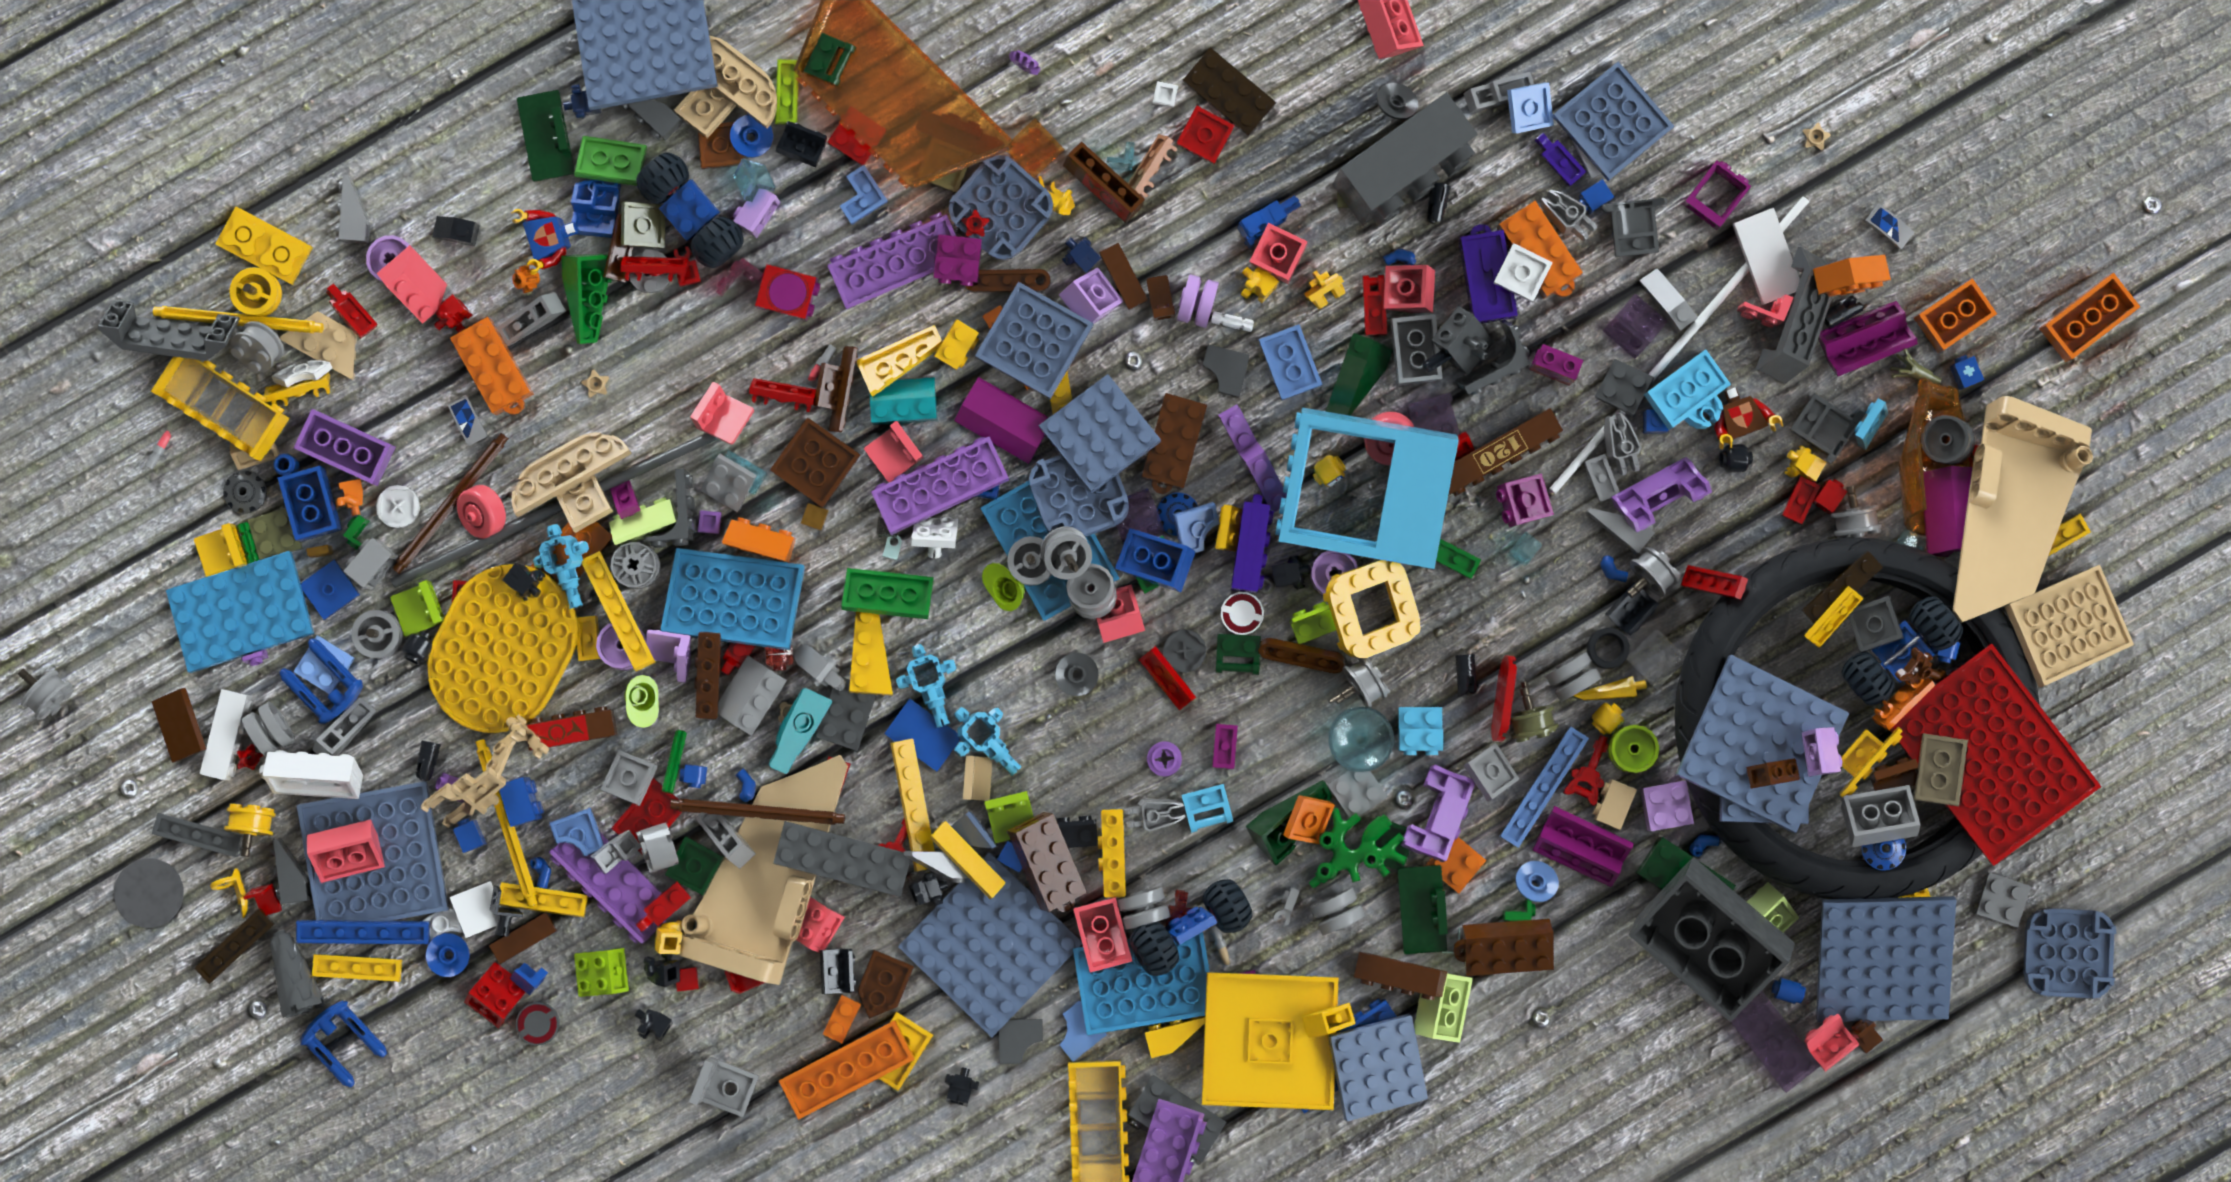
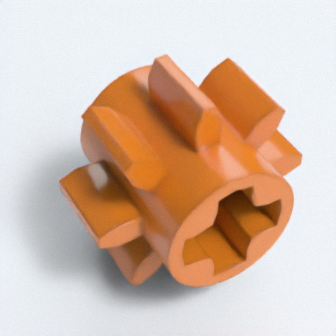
M526 265L516 269L512 277L514 286L518 290L523 289V293L533 291V289L537 288V284L540 281L539 273L531 275L530 271L533 269H530L529 266L526 267Z

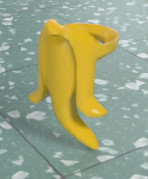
M1038 176L1039 183L1044 187L1043 179L1041 176ZM1052 182L1050 187L1053 193H1049L1054 204L1053 211L1061 215H1070L1071 210L1075 208L1071 196L1072 191L1068 189L1063 193L1056 189L1055 182Z
M236 868L232 876L216 880L210 884L212 890L234 887L238 905H241L242 918H245L248 900L243 898L246 895L240 871Z

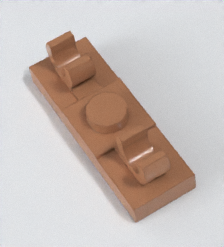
M1158 134L1128 182L1143 197H1148L1144 192L1146 185L1151 188L1154 187V184L1149 179L1158 172L1162 160L1171 161V158L1167 156V151L1169 149L1177 151V148L1171 145L1173 140L1168 136Z

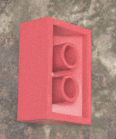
M1358 0L1367 30L1370 33L1379 59L1394 57L1424 46L1408 0Z
M410 245L377 272V275L386 287L422 324L440 308L447 284Z
M371 819L307 835V855L321 883L385 867L378 834Z

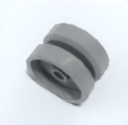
M1090 564L1089 568L1082 575L1074 579H1068L1066 587L1070 604L1080 616L1089 619L1101 618L1110 613L1115 606L1117 593L1113 577L1101 565Z
M1587 652L1569 658L1545 675L1550 685H1557L1562 681L1565 682L1555 691L1560 702L1574 696L1602 678L1596 668H1591L1584 673L1582 672L1592 662Z
M270 701L258 708L259 715L251 712L242 718L246 732L265 757H267V752L279 750L278 744L286 747L295 741V736L286 719Z
M1162 887L1137 891L1129 894L1130 896L1117 900L1120 911L1134 910V913L1122 918L1125 930L1171 917L1167 905L1153 906L1154 903L1163 901L1165 898Z
M1353 887L1332 895L1310 907L1314 918L1329 916L1318 924L1322 936L1334 931H1340L1366 916L1361 905L1347 908L1349 904L1357 899Z

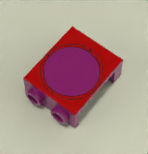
M766 264L755 307L761 310L768 309L798 317L807 322L808 317L813 316L815 305L812 302L814 296H818L821 284H818L817 277Z
M1542 344L1541 349H1537L1529 370L1570 386L1576 381L1584 360Z

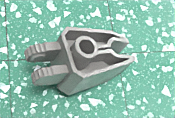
M1549 190L1547 197L1552 202L1545 198L1541 199L1540 205L1545 215L1563 235H1571L1573 233L1581 240L1586 241L1588 234L1579 225L1583 224L1592 232L1598 228L1586 216V206L1559 191Z
M1617 413L1618 429L1612 416H1607L1604 424L1607 457L1616 461L1619 473L1623 476L1627 474L1624 461L1626 457L1629 458L1633 472L1639 471L1640 468L1636 454H1639L1642 447L1631 423L1622 413Z
M802 644L793 653L797 664L811 675L808 679L818 687L820 684L825 687L830 685L838 691H844L845 687H847L846 681L838 675L840 670L836 667L837 662L829 655L824 657L812 647Z
M1141 799L1138 802V806L1123 808V814L1139 813V819L1125 821L1124 825L1126 828L1142 826L1149 832L1173 825L1184 819L1185 814H1169L1170 810L1184 807V804L1171 799Z

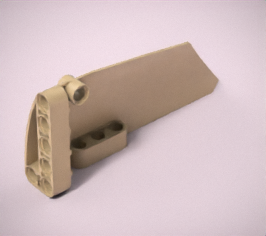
M2010 396L1999 397L1986 406L1981 444L1976 449L1974 455L1953 604V613L1960 623L2035 593L2083 467L2090 464L2093 460V454L2090 450L2092 434L2090 427Z
M838 755L801 772L761 786L752 805L835 812L848 766L842 756ZM745 817L738 833L756 854L740 869L724 857L694 914L687 915L682 920L681 927L684 934L680 943V954L677 955L758 981L780 985L792 942L799 936L816 878L814 874L773 864L784 820ZM787 821L829 832L831 824ZM695 921H696V922H697V927H696V929L694 930V927H693V926H694V923H695Z

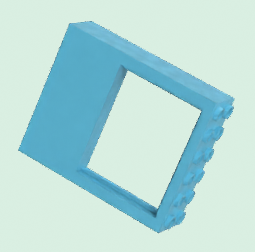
M1302 408L1301 413L1297 412L1294 428H1298V433L1293 434L1291 450H1294V455H1289L1287 471H1290V477L1285 476L1283 492L1287 494L1286 498H1281L1279 514H1283L1282 519L1277 520L1275 535L1279 536V542L1435 569L1459 441L1458 436L1451 433ZM1312 429L1395 443L1376 542L1294 527Z

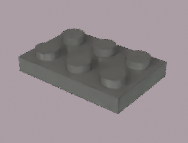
M843 678L846 681L847 687H845L844 691L832 688L829 697L832 700V704L821 721L816 737L858 751L876 695L849 693L850 680Z

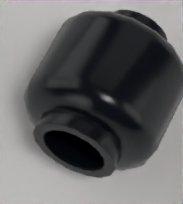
M1732 444V448H1730V445H1726L1719 453L1720 466L1728 473L1745 472L1749 464L1753 462V454L1744 444Z
M420 631L419 634L411 633L402 648V652L405 654L404 658L416 665L426 663L432 649L431 636L423 631Z

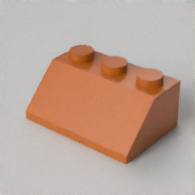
M738 517L737 521L731 519L722 543L732 548L789 563L796 538L791 536L792 532L782 529L779 530V533L771 531V526L761 523L758 524V527L750 525V520Z

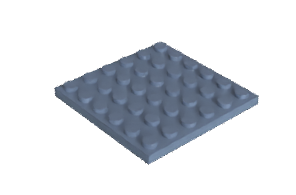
M572 0L590 111L718 87L704 0Z
M1729 655L1675 775L1792 833H1797L1822 776L1808 777L1802 732L1816 728L1834 727L1839 737L1849 712L1752 664ZM1796 759L1799 780L1754 789L1750 788L1746 767Z
M427 781L360 793L359 799L331 798L297 805L316 920L392 921L449 910L432 808L429 807L428 812L421 809L422 803L430 797ZM371 819L378 834L385 867L321 883L307 855V835Z
M988 852L983 860L1006 882L992 899H989L969 878H965V883H959L943 899V903L937 905L898 947L986 1033L993 1037L1073 954V948H1079L1082 945V941L1051 911L1041 910L1035 896Z
M1955 896L1822 899L1816 1007L1817 1022H1823L1828 1016L1836 1014L1841 1016L1843 1022L1859 1021L1860 1019L1863 1021L1949 1019L1956 914Z

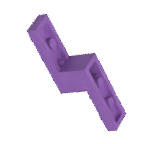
M1236 404L1218 416L1244 466L1255 480L1267 505H1270L1271 511L1276 512L1280 509L1281 498H1286L1287 493L1283 492V486L1270 460L1254 437L1240 407Z

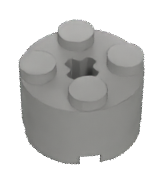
M666 822L636 832L649 873L679 864Z

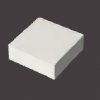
M1157 81L1153 104L1174 108L1178 85Z

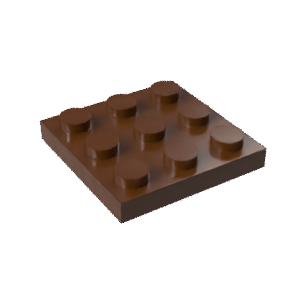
M807 417L770 471L824 508L861 455Z

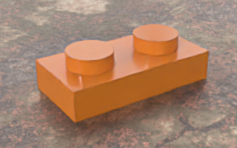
M842 994L823 1035L842 1044L861 1003Z

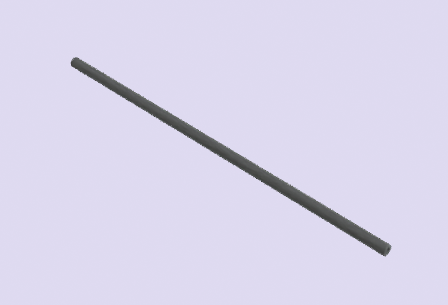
M705 433L599 482L603 492L716 441L718 438ZM557 501L509 523L500 532L488 538H477L390 578L394 588H397L563 511L560 503Z

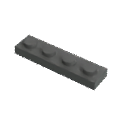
M157 813L152 830L154 835L233 857H238L243 839L242 835L163 813Z

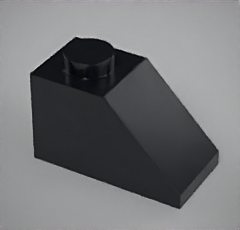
M437 216L432 237L475 247L480 226L474 221Z

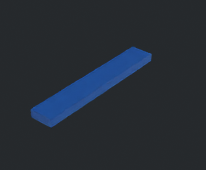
M297 920L296 943L429 944L430 925L429 921Z

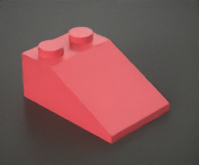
M1116 897L1073 908L1090 973L1132 962Z

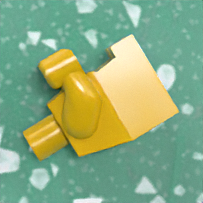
M1246 267L1242 274L1247 277L1245 283L1247 288L1241 292V295L1248 299L1254 293L1258 296L1257 300L1263 303L1276 289L1279 281L1269 272L1258 267L1254 271Z
M1802 445L1798 447L1800 449H1797V452L1790 450L1787 458L1792 461L1789 464L1790 467L1786 468L1788 471L1784 473L1791 478L1800 475L1810 481H1817L1827 462L1811 454V449L1805 448Z
M681 920L657 926L654 945L658 954H680V943L682 940Z

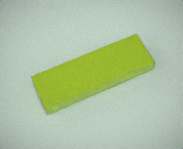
M777 59L776 125H785L787 121L797 123L799 60Z

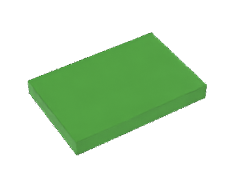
M582 136L574 175L580 178L637 186L636 178L643 169L647 145Z

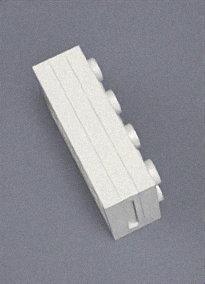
M277 750L275 752H267L266 762L260 766L259 770L261 778L267 782L273 794L359 799L363 774L355 758L347 754L340 756H331L327 753L312 755L306 752L287 753L283 750Z

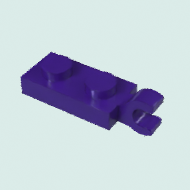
M1544 133L1535 139V142L1545 150L1541 154L1543 159L1569 187L1586 173V170L1559 140L1552 143Z

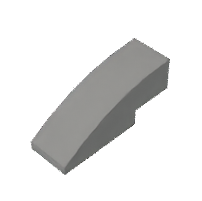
M1527 72L1471 88L1464 93L1469 112L1471 114L1508 103L1507 90L1534 85L1531 73Z

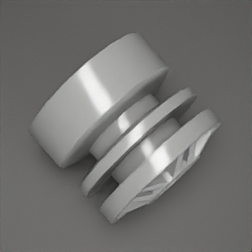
M629 542L621 545L615 550L611 558L613 576L619 583L632 589H643L651 586L660 574L661 563L658 555L652 548L640 542ZM632 560L639 562L637 570L630 568Z

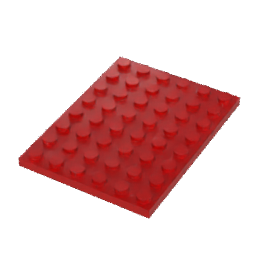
M1993 644L1984 648L1938 682L1889 730L1892 734L1897 727L1902 729L1900 735L1903 737L1898 743L1911 760L1916 759L1917 763L1923 733L1968 740L1959 806H1946L1992 866H1995L2102 787Z

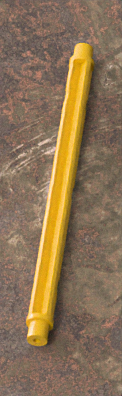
M167 306L153 308V316H158L162 319L214 323L218 314H226L239 317L240 321L237 326H244L247 322L257 321L275 330L314 334V332L322 333L324 329L323 323L307 320Z
M482 739L475 743L478 749V758L484 772L487 770L486 765L491 760L492 755L485 739ZM497 791L495 794L499 797V803L497 805L494 804L523 898L526 899L528 907L537 905L536 892L515 827H510L500 791Z

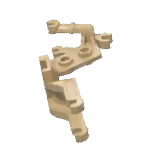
M518 714L516 716L517 719L509 717L506 720V724L509 727L510 734L494 746L492 758L486 765L487 770L475 779L466 773L452 785L450 783L445 784L422 803L421 809L428 812L429 807L433 809L445 799L449 801L463 799L465 802L444 818L442 824L447 828L450 827L451 823L456 824L466 815L472 817L475 809L484 815L487 812V808L492 804L497 805L499 803V797L495 793L506 785V779L501 774L515 743L519 741L528 742L529 747L533 750V755L538 759L542 757V753H548L549 747L541 743L540 738L527 727V721Z

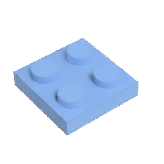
M1544 82L1507 90L1512 133L1554 126L1549 83Z
M316 635L314 639L319 640L348 670L355 658L321 636ZM310 648L307 649L294 670V673L328 694L335 690L340 683V680L315 656Z

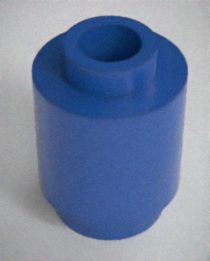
M280 454L273 462L274 470L279 475L285 476L299 471V462L291 455ZM287 463H289L288 469L285 468Z
M1780 977L1778 981H1774L1771 992L1774 993V998L1792 1004H1801L1805 996L1806 987L1801 986V983Z

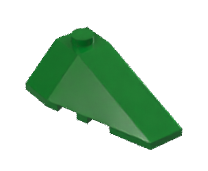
M608 254L561 256L562 279L577 344L596 343L598 341L603 320L602 308L608 299L606 295L608 283L612 281L603 277Z

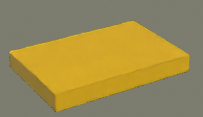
M896 1012L890 1022L896 1020L915 1060L878 1079L899 1091L933 1037V1034Z

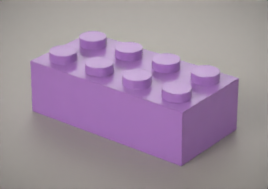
M311 409L294 446L296 450L378 486L396 448L389 443L314 409Z

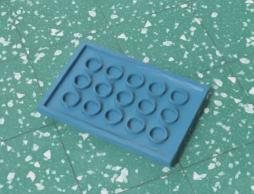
M1029 481L980 508L1007 557L1009 550L1018 540L1030 536L1044 539L1048 534ZM1095 534L1087 536V542L1092 550L1091 564L1101 565L1107 569L1112 575L1114 582L1119 580V576ZM1051 575L1042 584L1034 586L1024 584L1043 621L1071 607L1066 587L1068 580L1059 579Z
M676 548L660 631L688 635L694 638H698V634L701 631L716 632L721 634V641L790 650L805 566L802 564Z
M291 551L166 590L189 673L314 634Z
M1203 932L1180 945L1174 942L1179 952V961L1170 972L1160 976L1149 975L1143 969L1131 948L1130 939H1127L1132 962L1091 973L1084 948H1073L1087 1036L1205 1016L1207 972L1210 971Z

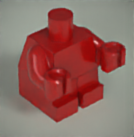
M452 294L441 304L436 312L439 320L434 323V326L439 331L445 325L450 329L457 327L455 330L459 333L466 329L461 323L462 320L465 318L469 319L473 315L464 303Z

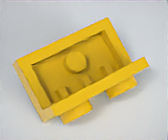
M955 319L934 357L954 370H957L958 367L962 368L968 359L966 356L969 349L973 350L979 341V338H977L979 332Z
M1232 505L1221 507L1216 549L1236 552L1242 516L1241 508Z

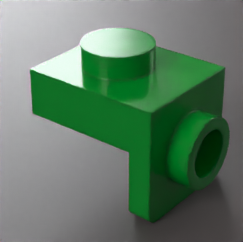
M359 514L357 517H352L347 524L348 529L343 535L348 539L346 543L356 550L363 543L357 538L370 522L367 518Z
M1525 898V911H1503V920H1508V922L1531 920L1532 916H1535V903Z

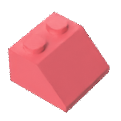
M1268 223L1249 262L1269 272L1276 279L1289 284L1307 247L1308 241Z
M1428 265L1386 266L1384 309L1407 313H1433L1435 270Z
M1131 584L1117 588V599L1113 609L1105 616L1096 618L1103 643L1145 631Z

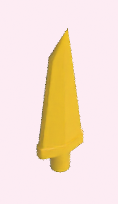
M1629 676L1628 678L1579 692L1574 697L1582 700L1637 697L1636 690L1647 689L1645 680L1635 682L1634 677Z

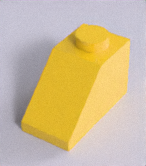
M1350 1003L1317 1011L1303 1017L1308 1038L1327 1035L1356 1024Z

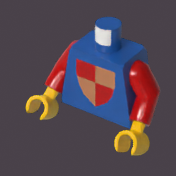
M515 209L511 212L518 213L520 219H513V223L517 224L525 219V222L522 223L534 258L528 261L526 267L530 265L536 267V269L530 271V274H537L540 268L544 270L558 265L562 260L561 256L566 255L567 249L571 247L569 237L578 234L576 223L571 222L564 225L562 218L556 217L554 213L543 210H525L523 212L521 209Z

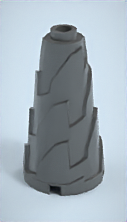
M286 930L273 933V938L270 939V949L275 966L273 969L278 986L276 989L282 1017L289 1018L310 1012L313 1005H315L316 1009L325 1005L324 997L320 993L314 976L310 973L305 958L301 956L295 938L291 936V933H286Z

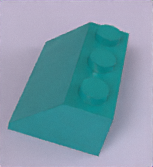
M935 377L896 380L872 397L870 394L872 425L893 424L895 421L898 423L938 421Z

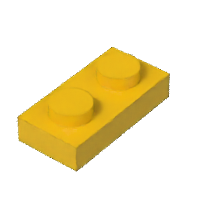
M598 616L578 617V661L601 659L596 648L599 635Z

